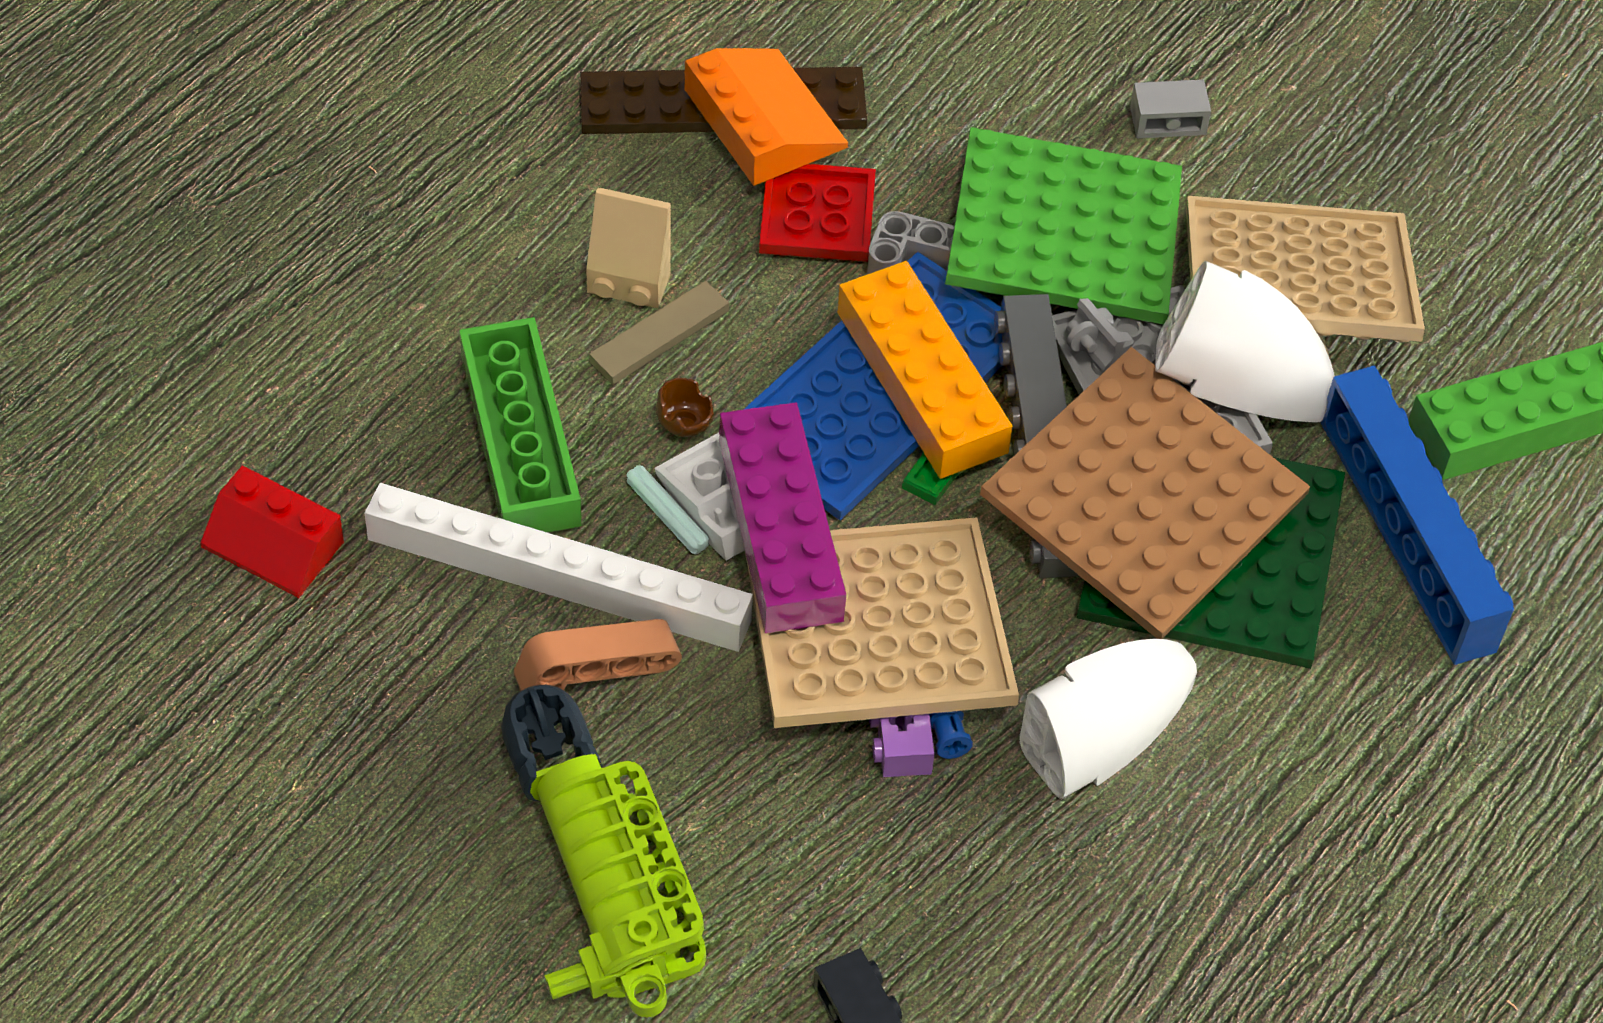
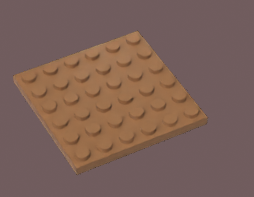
M1130 347L981 486L980 495L1154 637L1163 639L1308 494L1310 486L1171 377L1155 371V365Z

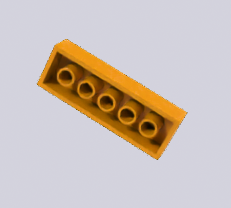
M904 261L839 284L838 315L938 477L942 479L1008 454L1013 427L909 263Z

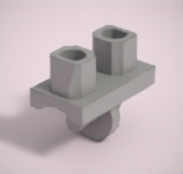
M1088 298L1079 299L1077 314L1066 327L1069 331L1067 344L1074 351L1085 350L1104 372L1117 358H1120L1133 346L1134 339L1127 331H1116L1112 326L1114 323L1113 315L1106 308L1097 309Z

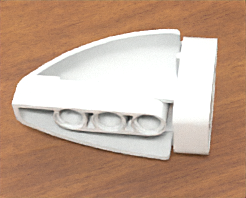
M1204 261L1164 323L1156 344L1155 371L1186 384H1190L1193 379H1196L1190 390L1191 394L1196 397L1244 412L1277 419L1320 422L1324 418L1327 409V397L1335 375L1322 340L1297 306L1281 292L1248 271L1243 270L1238 277L1236 273Z
M1146 639L1112 646L1068 664L1065 673L1071 682L1064 676H1058L1030 691L1027 695L1020 733V745L1025 757L1058 798H1064L1092 782L1096 786L1102 784L1143 752L1162 733L1181 709L1193 688L1197 674V665L1193 657L1181 643L1164 639Z

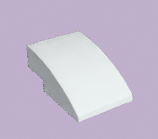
M719 433L655 467L656 475L667 492L708 536V543L725 560H728L745 550L719 444Z

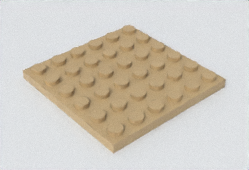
M1187 196L1186 221L1190 281L1204 261L1236 273L1238 277L1245 270L1267 282L1297 306L1318 335H1347L1359 339L1383 338L1401 343L1409 341L1422 342L1425 327L1404 213Z
M978 518L830 530L847 595L844 622L765 633L747 561L774 728L1018 705L1019 692Z

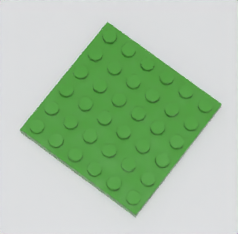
M970 127L945 284L1006 296L1048 294L1050 304L1078 309L1079 299L1088 298L1097 309L1106 308L1112 315L1164 324L1169 315L1182 166Z

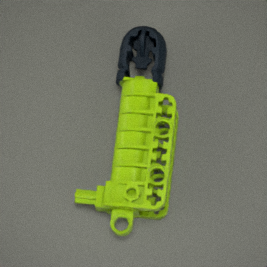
M547 684L525 688L515 694L506 705L501 725L503 740L514 769L519 775L518 779L527 799L541 802L591 933L589 935L591 946L578 950L580 963L545 975L549 993L554 1000L589 987L593 999L604 994L613 998L626 997L629 1007L635 1014L646 1018L654 1017L661 1013L666 1006L667 994L665 984L692 976L700 972L705 966L707 958L705 942L702 937L704 931L702 912L642 767L635 762L623 761L602 768L603 765L593 746V740L583 715L571 695L559 687ZM561 723L563 733H557L554 726ZM528 734H534L536 741L531 743L532 750L541 753L545 760L562 755L564 743L568 745L573 744L575 758L537 771L536 760L530 750ZM628 775L633 780L635 794H628L626 786L620 784L621 776ZM633 812H637L638 825L631 823L629 819ZM647 839L656 844V849L651 854H648ZM663 882H665L667 897L662 896L658 892V887ZM675 909L681 911L685 916L679 925ZM687 946L690 952H695L694 960L686 962L684 957L678 958L681 956L680 948ZM653 988L657 989L660 993L658 999L651 1004H642L635 998V994Z

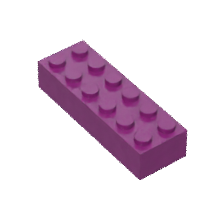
M797 402L720 413L719 444L764 632L772 633L844 622L847 595Z

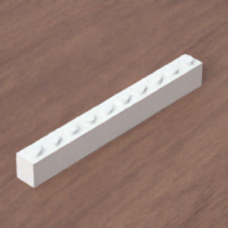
M379 483L364 513L367 536L370 541L634 621L663 619L667 621L671 631L737 652L741 648L752 621L753 594L383 483Z

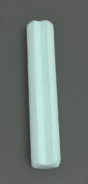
M637 465L634 469L628 471L627 483L691 553L699 554L708 547V536L643 466Z

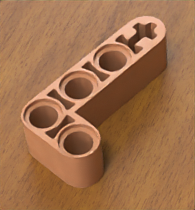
M663 619L550 631L533 636L527 641L514 669V676L520 691L531 686L545 684L564 690L567 684L665 672L679 664L682 654L669 624Z

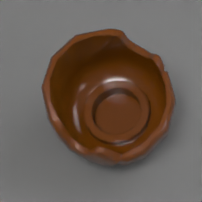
M677 377L665 381L658 391L656 416L660 424L674 435L680 437L698 435L706 431L713 421L712 397L710 395L707 397L702 395L696 380Z

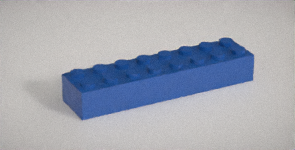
M1375 365L1334 376L1327 397L1326 413L1320 423L1452 663L1457 665L1497 653L1514 610L1512 598L1507 591H1503L1496 579L1492 563L1484 558L1478 547L1474 531L1471 528H1467L1460 516L1458 503L1448 495L1443 486L1439 470L1431 465L1426 456L1422 440L1419 437H1415L1411 430L1405 410L1399 408L1394 400L1389 382L1385 378L1382 379Z

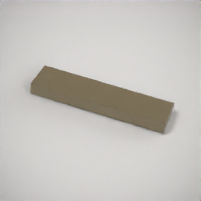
M705 280L589 353V362L614 385L729 312V302Z

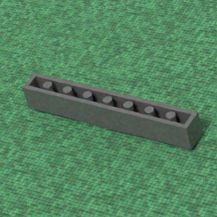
M1048 294L1004 296L1001 310L995 311L996 334H1002L1003 343H1000L999 346L1000 364L1006 365L1008 375L1004 377V391L1006 397L1012 398L1013 405L1009 409V421L1013 426L1012 430L1017 431L1018 440L1014 441V455L1067 407ZM1034 538L1030 540V561L1032 564H1037L1039 578L1079 576Z

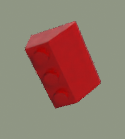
M242 465L219 492L200 544L201 548L300 598L344 543L339 514Z

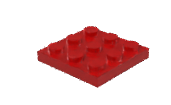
M807 164L767 180L765 183L759 253L868 262L876 169Z

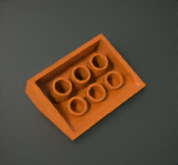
M716 48L685 60L686 93L753 186L848 148L847 140L779 49Z

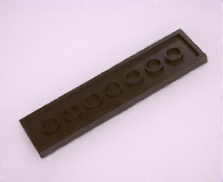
M862 67L793 68L838 129H867ZM685 70L580 72L582 134L714 132L685 91Z

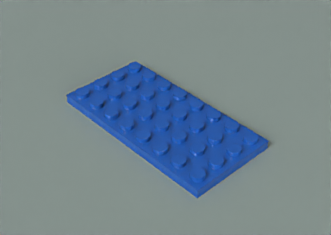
M915 253L907 262L986 383L1004 366L1000 364L999 346L1000 343H1003L1002 334H996L994 325L995 311H1000L1001 307L976 290L946 285L947 271L921 253ZM840 321L744 408L751 409L797 402L824 509L838 520L843 519L919 446L843 321Z

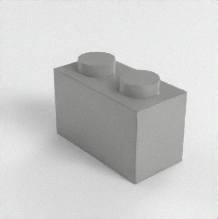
M1204 79L1134 83L1130 110L1136 139L1207 134L1211 108Z

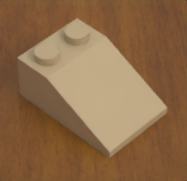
M597 188L586 268L587 293L596 294L603 298H614L632 302L639 306L659 308L670 278L671 203Z

